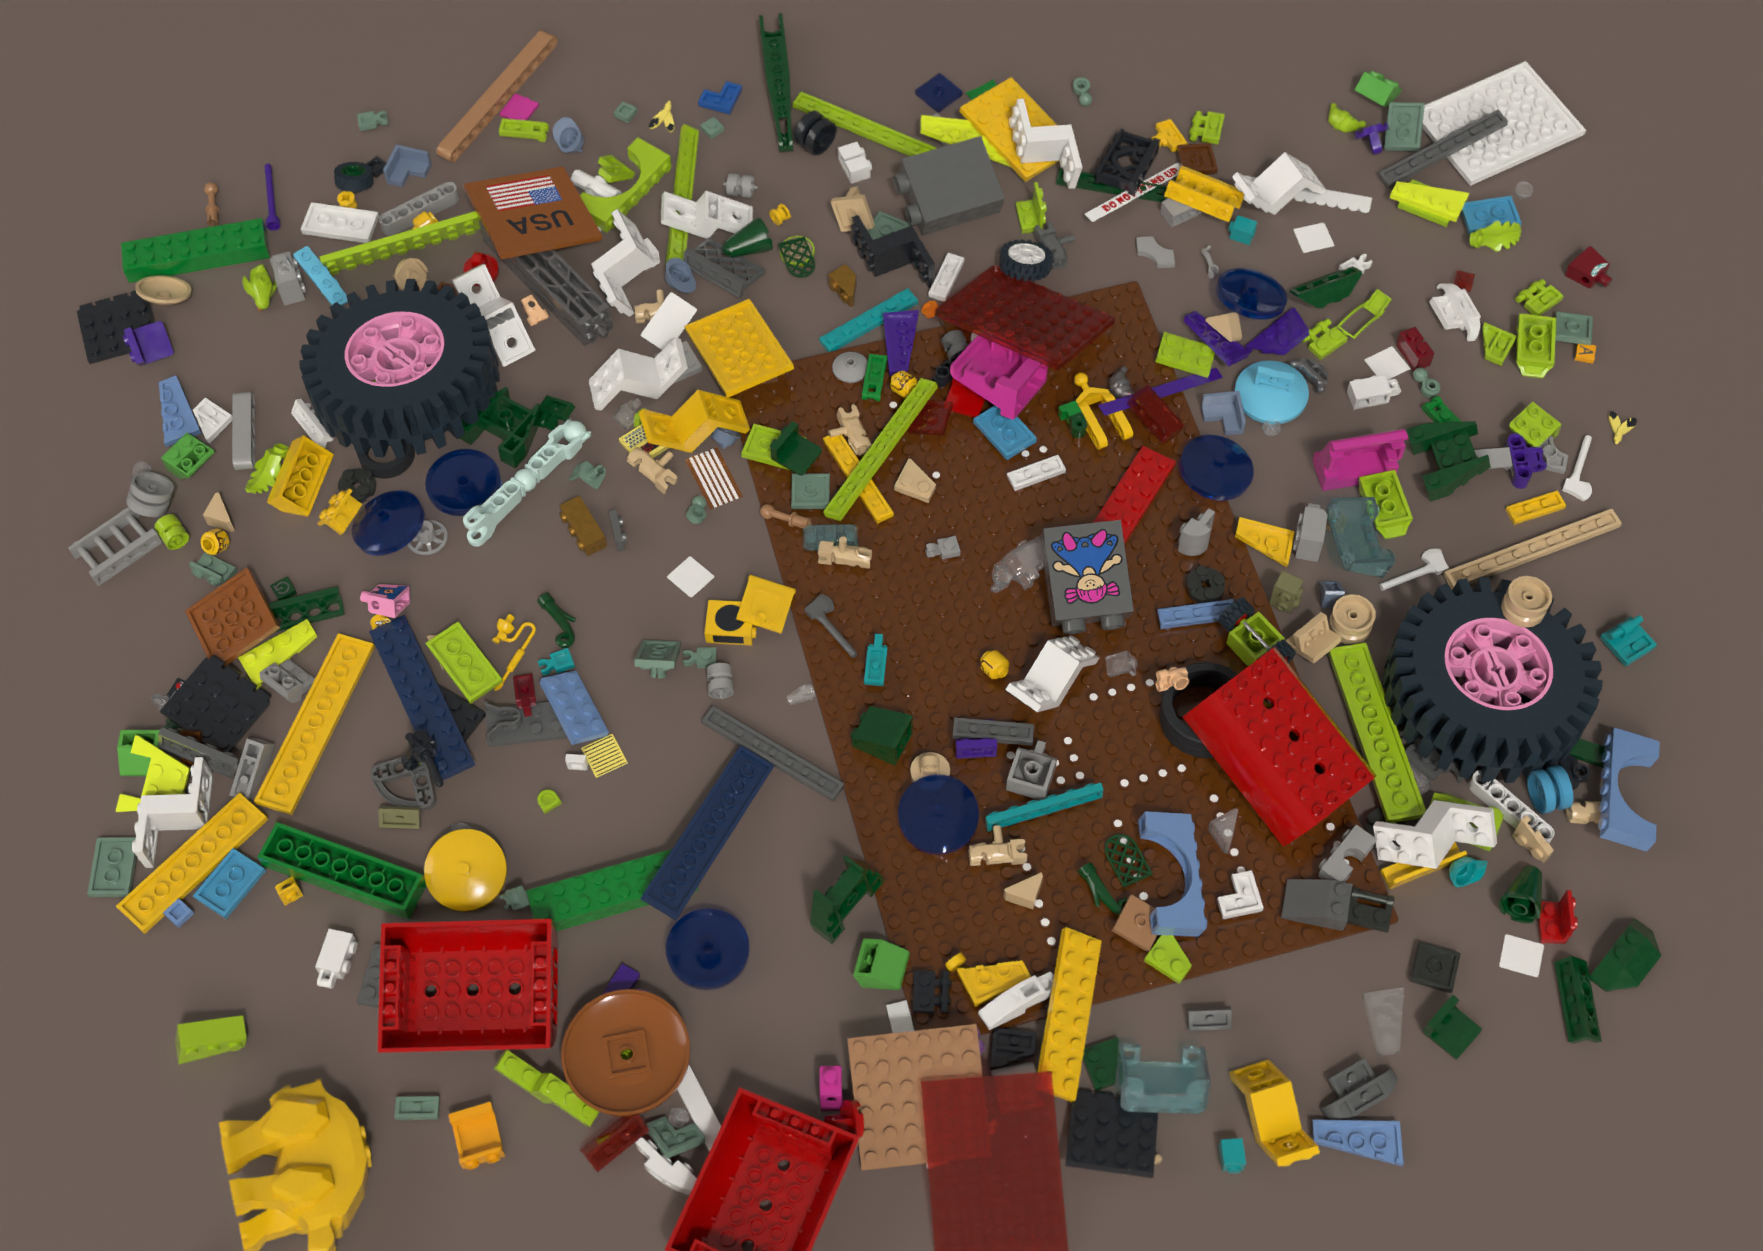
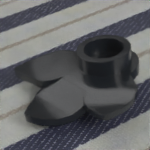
M1568 755L1563 761L1559 759L1560 765L1569 776L1572 790L1576 789L1580 783H1584L1589 779V768L1585 764L1579 763L1576 757Z

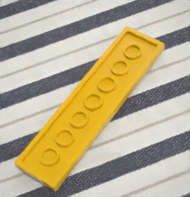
M238 793L116 905L117 909L146 934L165 916L163 912L178 898L182 900L216 869L232 848L236 850L268 821V818L241 793Z
M1065 927L1061 932L1035 1089L1072 1102L1076 1101L1102 941Z

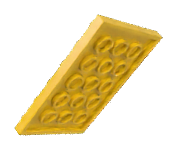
M1010 77L961 106L959 112L971 122V125L988 140V143L996 149L1002 158L1006 159L1013 170L1026 182L1060 160L1021 163L1020 157L1016 154L1017 145L1013 141V129L1009 125V119L1013 114L1012 109L1015 107L1017 99H1024L1031 127L1056 126L1057 124Z
M750 299L684 326L686 333L727 398L794 369L793 363Z

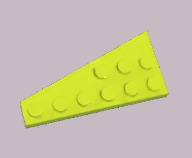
M921 115V134L948 144H955L981 136L990 160L1011 167L1006 159L1002 158L996 149L988 143V140L971 125L969 120Z

